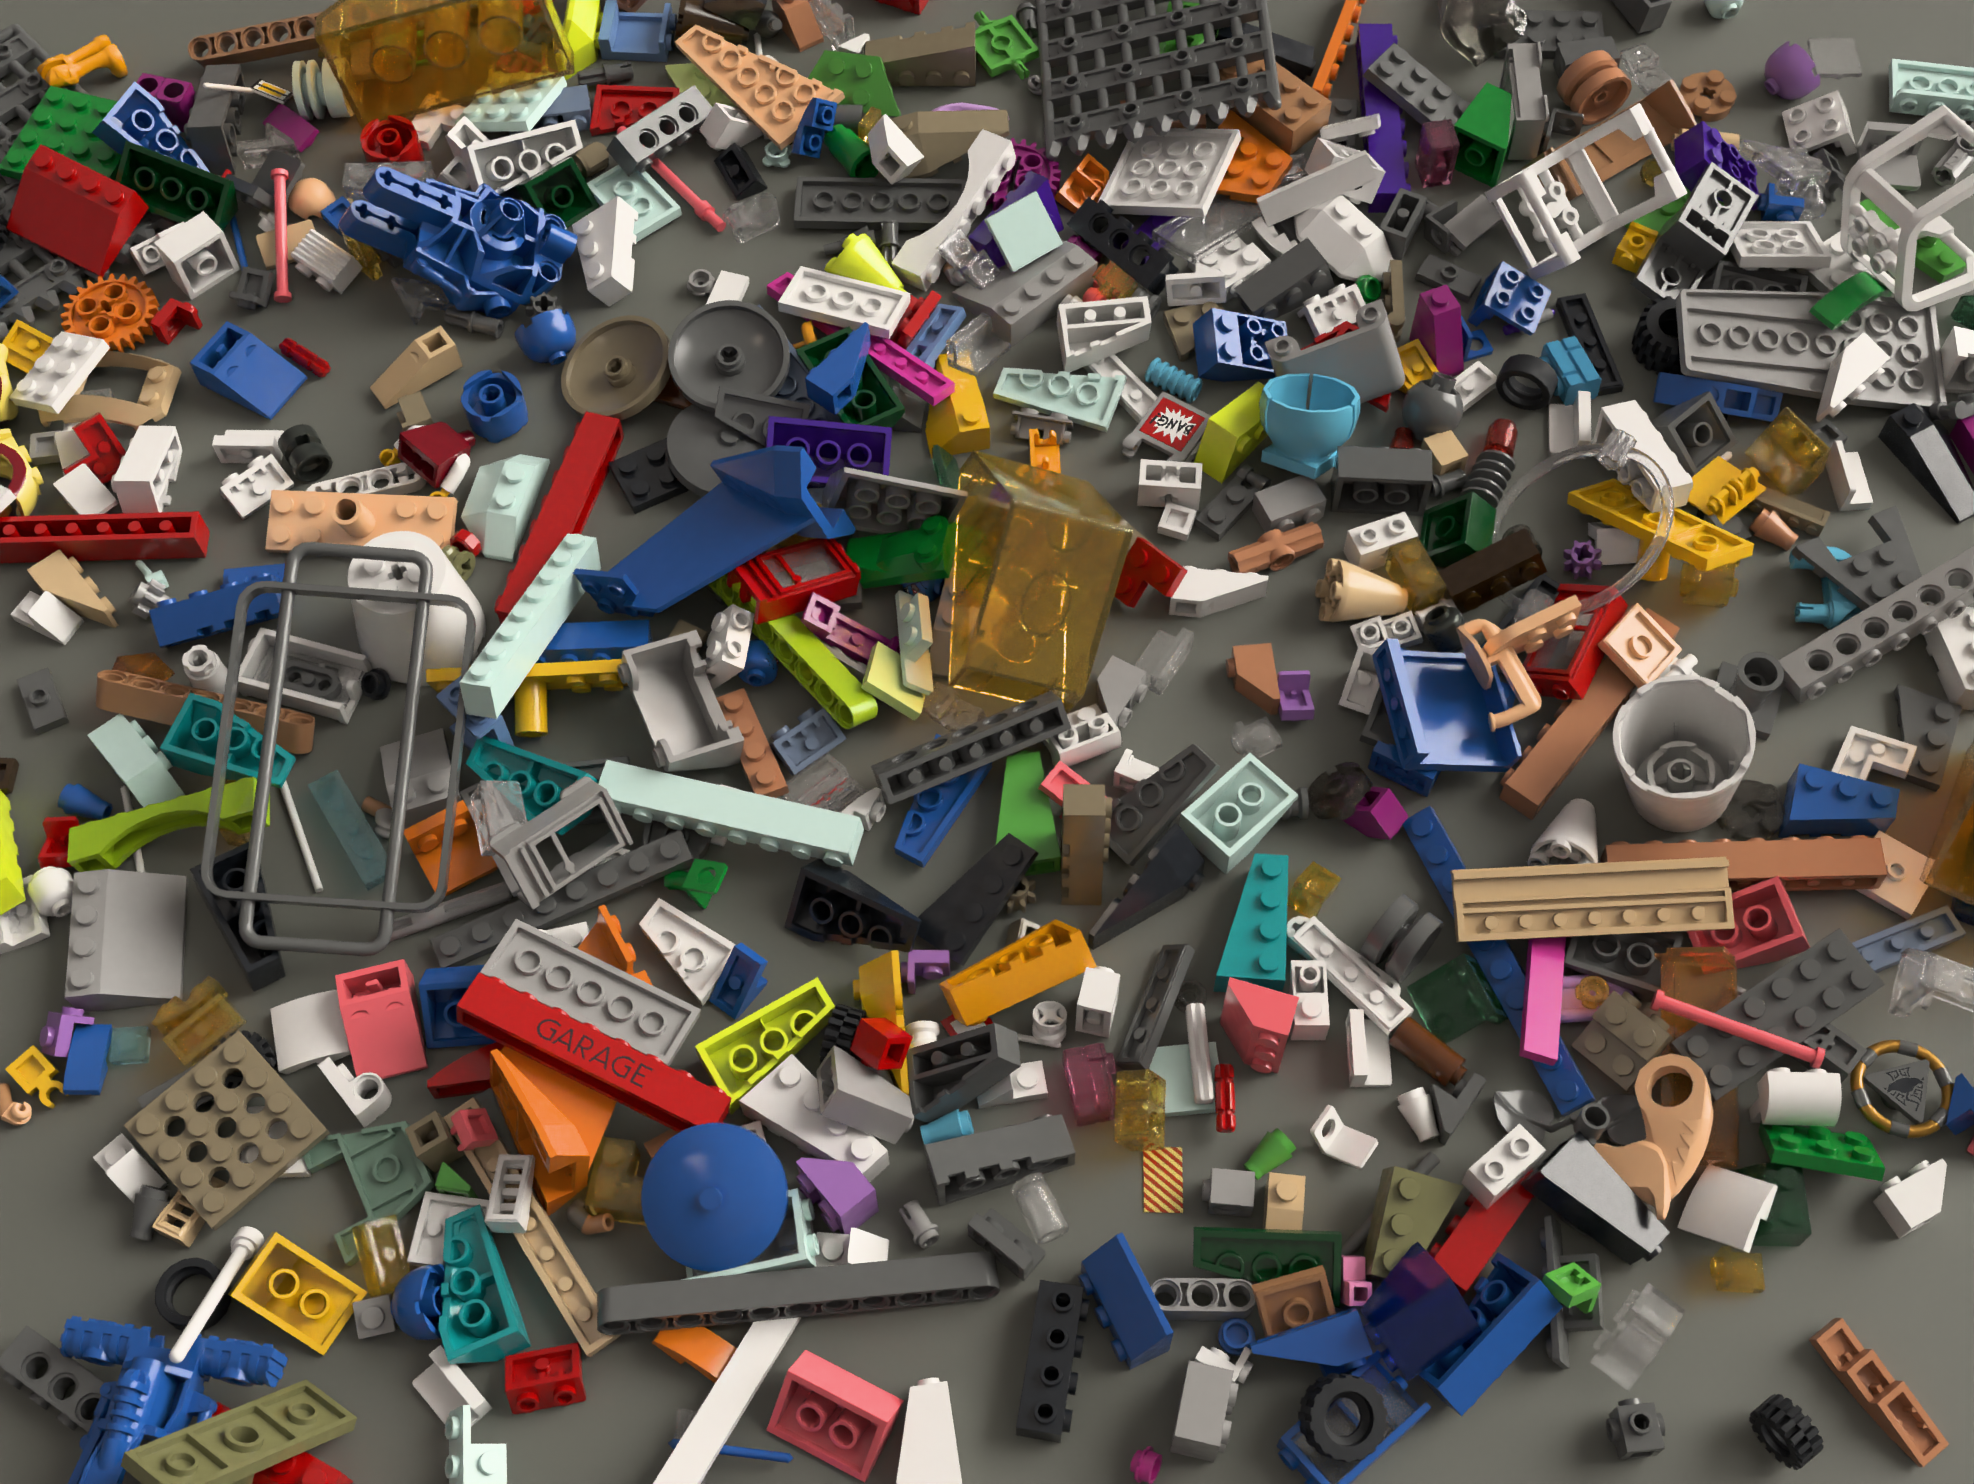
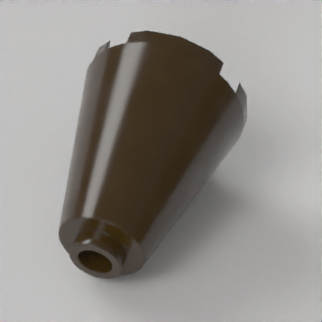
M705 0L680 1L674 38L675 47H677L675 41L695 24L724 37L725 41L736 46L741 45L742 41L747 42L749 28L704 9Z

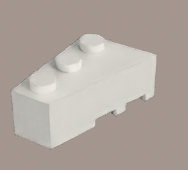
M616 196L572 224L573 231L577 234V248L587 289L609 307L631 294L633 290L635 260L631 256L632 245H636L637 236L633 234L634 222L638 221V212L619 196Z
M1148 296L1059 304L1057 328L1064 371L1072 372L1149 340L1152 321Z
M139 426L134 438L130 439L129 448L125 456H122L120 466L111 479L112 490L114 493H117L123 513L163 512L164 506H170L172 498L170 495H167L169 482H176L182 455V447L176 426Z

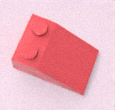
M1779 876L1732 893L1734 929L1687 931L1704 975L1776 962L1810 948L1786 888Z

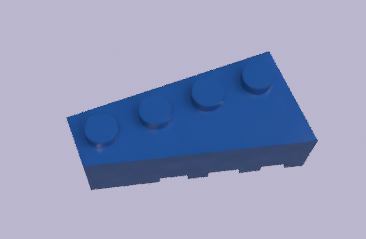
M270 573L251 577L250 581L239 584V581L223 584L220 586V590L208 593L207 590L190 593L188 594L189 599L179 602L176 601V598L157 602L158 608L149 610L159 646L168 648L233 630L236 604L242 591L255 582H281V579L270 575ZM265 593L255 597L247 611L246 626L278 618L281 594Z
M1499 1252L1491 1261L1494 1269L1488 1278L1481 1277L1473 1288L1477 1294L1468 1308L1461 1306L1455 1315V1328L1451 1334L1442 1335L1418 1372V1375L1434 1393L1461 1416L1475 1404L1487 1388L1501 1376L1502 1372L1526 1349L1527 1345L1563 1308L1539 1278Z

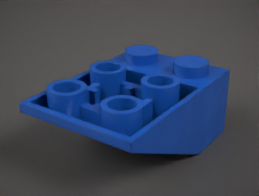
M1211 308L1193 323L1198 377L1222 382L1276 378L1265 342L1280 336H1288L1286 322Z
M228 321L190 362L200 385L269 420H272L307 379L303 372L252 333Z

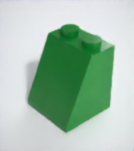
M1488 82L1484 85L1454 125L1445 162L1446 166L1492 188L1498 184L1508 147L1511 93Z

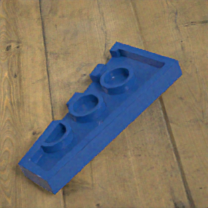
M936 733L934 739L941 737V735ZM992 762L913 795L910 811H907L894 846L895 854L924 868L993 767Z

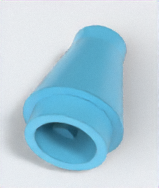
M956 1109L926 1125L920 1126L924 1145L974 1134L968 1110L960 1112L959 1109Z

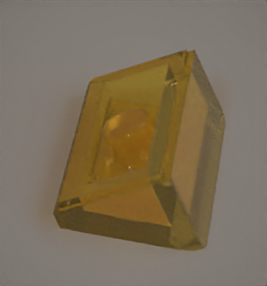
M395 1214L352 1228L368 1293L371 1298L393 1292L399 1280L410 1272Z

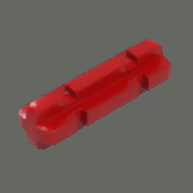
M285 338L279 344L282 354L292 358L293 361L307 370L313 371L312 373L318 377L323 378L330 372L331 367L326 360L318 357V355L304 346L297 345V342L291 338Z
M1217 1064L1214 1070L1215 1082H1217L1215 1083L1216 1114H1218L1216 1115V1130L1220 1133H1232L1236 1127L1234 1115V1067L1231 1064Z

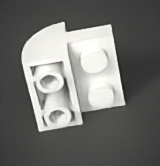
M1097 704L1067 714L1072 729L1043 740L1051 754L1054 766L1061 761L1070 767L1121 747L1120 730L1107 712L1103 714Z
M1783 1067L1770 1069L1757 1083L1759 1098L1749 1109L1750 1120L1753 1123H1761L1762 1120V1124L1835 1126L1840 1115L1842 1100L1840 1073H1827L1824 1069H1810L1805 1072H1791L1790 1069Z

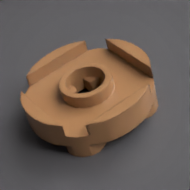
M1711 70L1708 73L1700 72L1687 76L1682 80L1679 90L1692 114L1701 116V121L1714 122L1725 118L1733 107L1737 96L1732 84L1724 78V74L1719 70Z

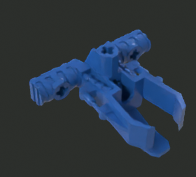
M72 1316L71 1319L66 1320L64 1325L65 1331L61 1334L60 1338L62 1342L60 1352L63 1357L71 1358L74 1356L76 1359H82L101 1366L114 1367L115 1364L123 1366L118 1381L106 1382L100 1387L101 1397L93 1416L95 1418L88 1434L80 1439L79 1444L81 1449H83L68 1484H122L126 1472L121 1467L124 1452L139 1447L142 1439L154 1441L188 1427L192 1417L198 1416L196 1423L212 1417V1414L217 1410V1402L203 1395L205 1389L204 1381L209 1382L210 1376L213 1379H220L238 1386L252 1387L253 1384L261 1386L266 1384L268 1387H276L277 1382L283 1377V1368H286L288 1358L285 1356V1353H280L273 1348V1344L264 1343L261 1346L253 1341L232 1338L221 1341L217 1336H209L207 1339L201 1338L202 1334H199L184 1360L180 1363H172L169 1359V1353L172 1349L164 1348L165 1336L156 1335L155 1338H151L152 1327L142 1326L141 1329L134 1328L135 1325L125 1323L122 1326L117 1324V1322L91 1318L88 1321H81L82 1317Z

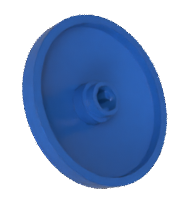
M720 1122L705 1123L679 1132L666 1141L656 1152L643 1180L641 1191L642 1212L652 1238L669 1257L692 1269L717 1272L745 1265L758 1257L771 1245L781 1230L786 1217L788 1183L779 1158L773 1149L758 1135L734 1124Z

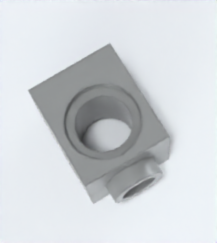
M1212 1168L1210 1179H1203L1202 1201H1208V1214L1251 1217L1254 1208L1255 1172Z

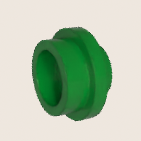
M1362 275L1357 278L1355 283L1365 304L1374 302L1380 297L1381 284L1377 278L1371 275Z

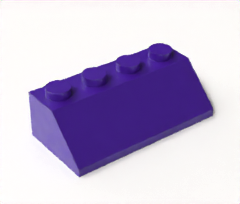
M769 416L765 448L775 445L803 447L817 468L807 487L825 488L830 475L843 467L889 476L892 428Z

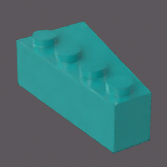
M1254 854L1216 974L1213 992H1226L1230 977L1283 992L1286 981L1289 856Z

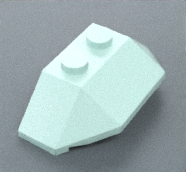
M519 454L479 467L461 518L468 531L472 532L479 539L482 548L481 552L484 557L515 562L550 464L549 459Z

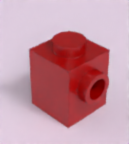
M861 1018L850 1051L862 1059L861 1062L867 1067L876 1070L902 1069L913 1037L887 1018Z

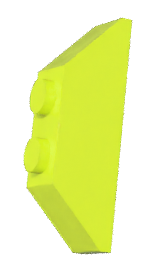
M567 0L556 59L559 74L564 75L565 80H568L577 72L582 71L597 61L600 49L598 37L603 16L600 0Z

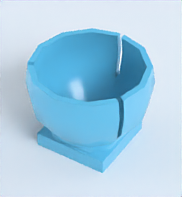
M1310 373L1286 374L1270 379L1262 390L1259 408L1260 422L1271 439L1272 445L1262 450L1261 462L1316 479L1334 467L1338 446H1342L1355 430L1360 414V396L1353 386L1337 378L1313 374L1310 403L1307 409L1306 402Z

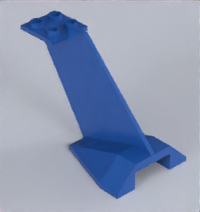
M775 445L714 460L710 466L722 481L719 485L608 572L576 568L573 574L582 584V588L597 602V607L601 611L608 614H628L633 617H653L655 613L662 612L793 534H798L802 537L831 539L854 534L856 528L844 509L818 507L807 490V486L817 468L805 449L796 446Z

